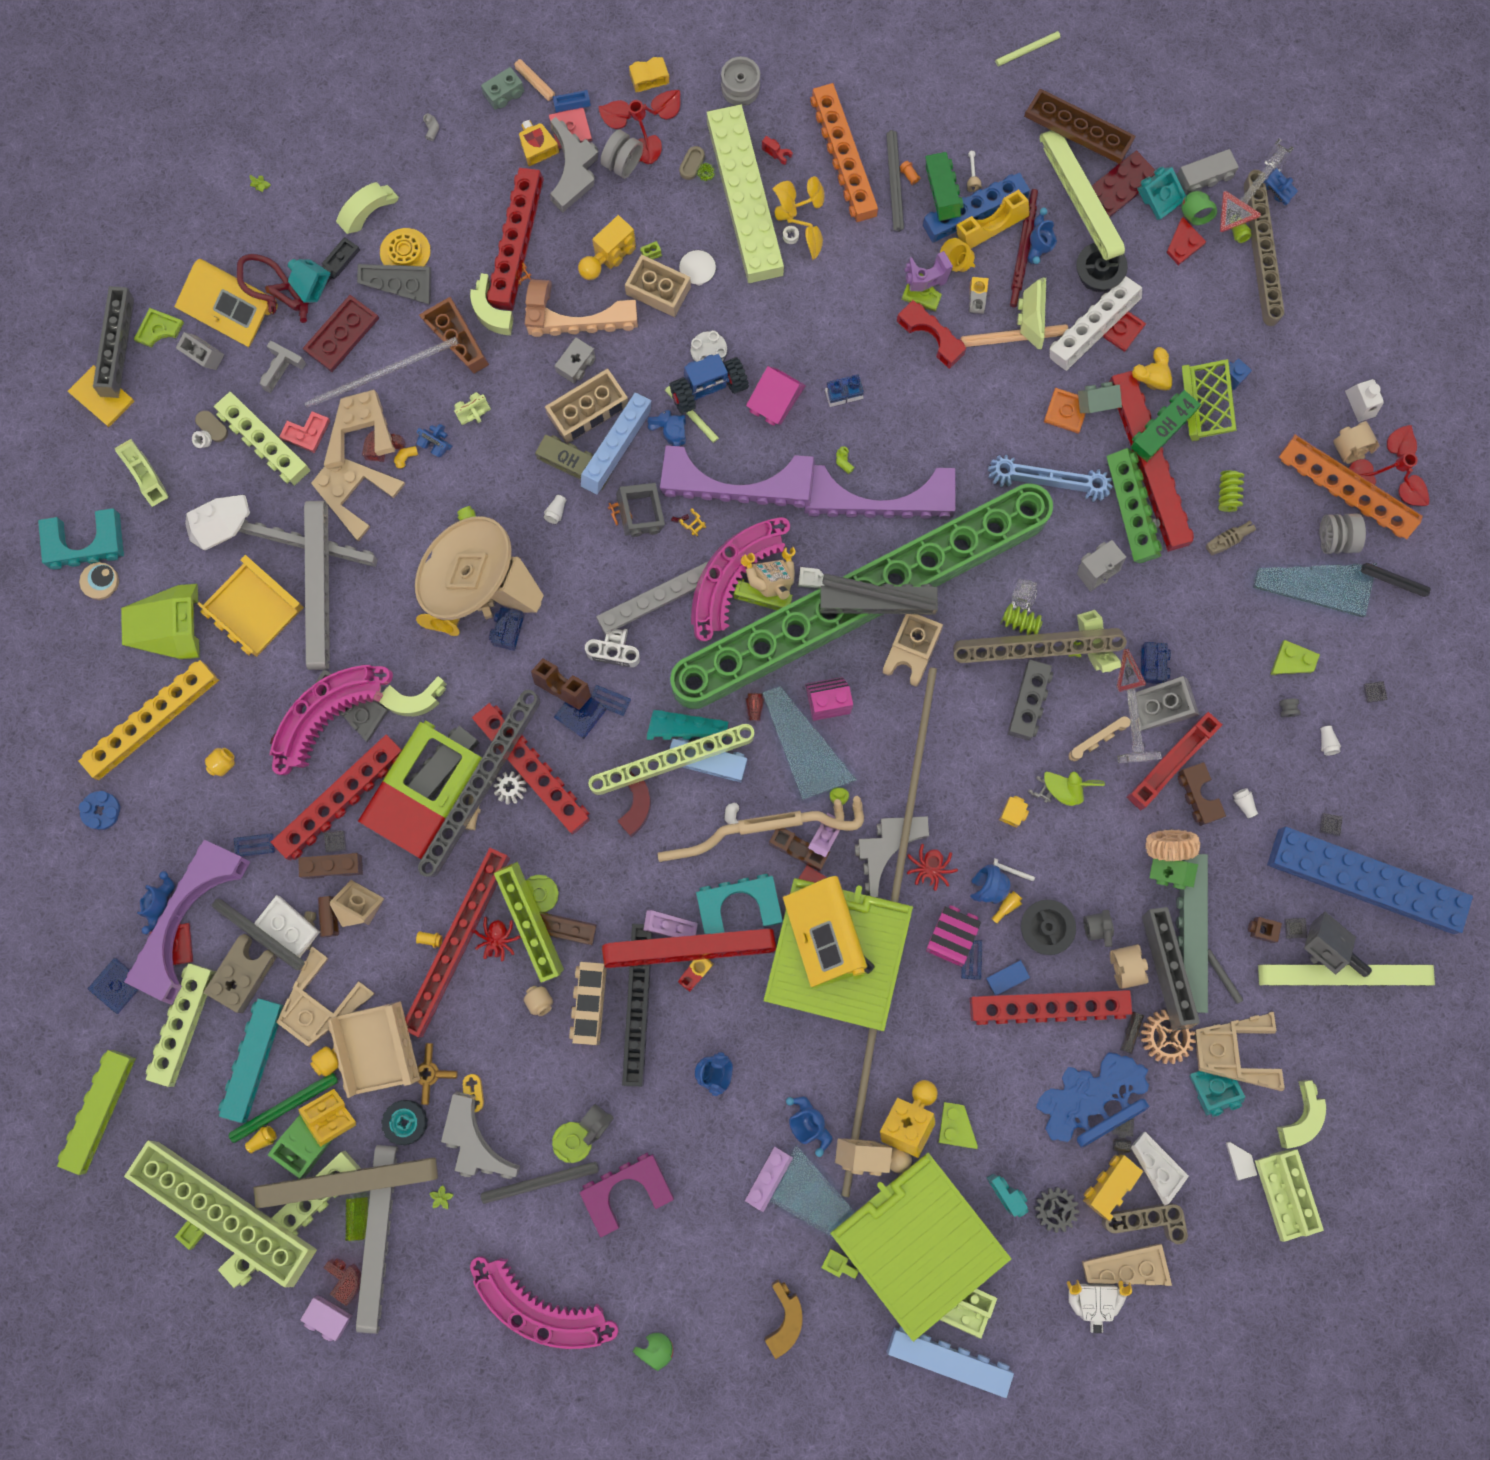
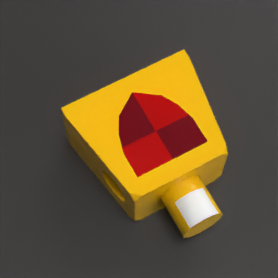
M530 120L522 123L521 126L524 131L519 133V137L529 167L559 153L557 142L543 124L539 123L533 126Z

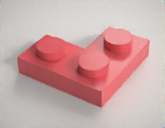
M311 412L304 427L287 421L279 437L283 441L315 453L330 423V419Z

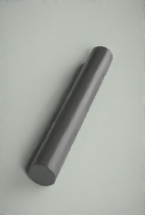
M1209 949L1208 961L1236 1004L1242 1002L1243 998L1211 949Z

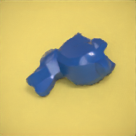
M666 410L660 413L658 417L648 418V429L653 431L663 427V436L669 444H672V446L686 444L685 415L672 416L671 411Z

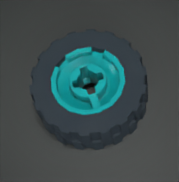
M401 1100L393 1103L384 1112L383 1120H381L384 1136L391 1143H396V1145L405 1146L417 1142L425 1134L424 1132L428 1126L426 1111L415 1101ZM403 1119L409 1120L406 1126L402 1125Z

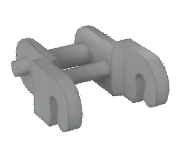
M1037 776L1036 779L1044 783L1043 789L1039 794L1036 792L1033 793V791L1030 789L1028 790V793L1035 796L1036 798H1043L1045 803H1047V801L1051 803L1050 797L1052 796V794L1050 793V791L1047 794V796L1043 795L1045 789L1047 788L1045 780L1041 779L1040 776Z

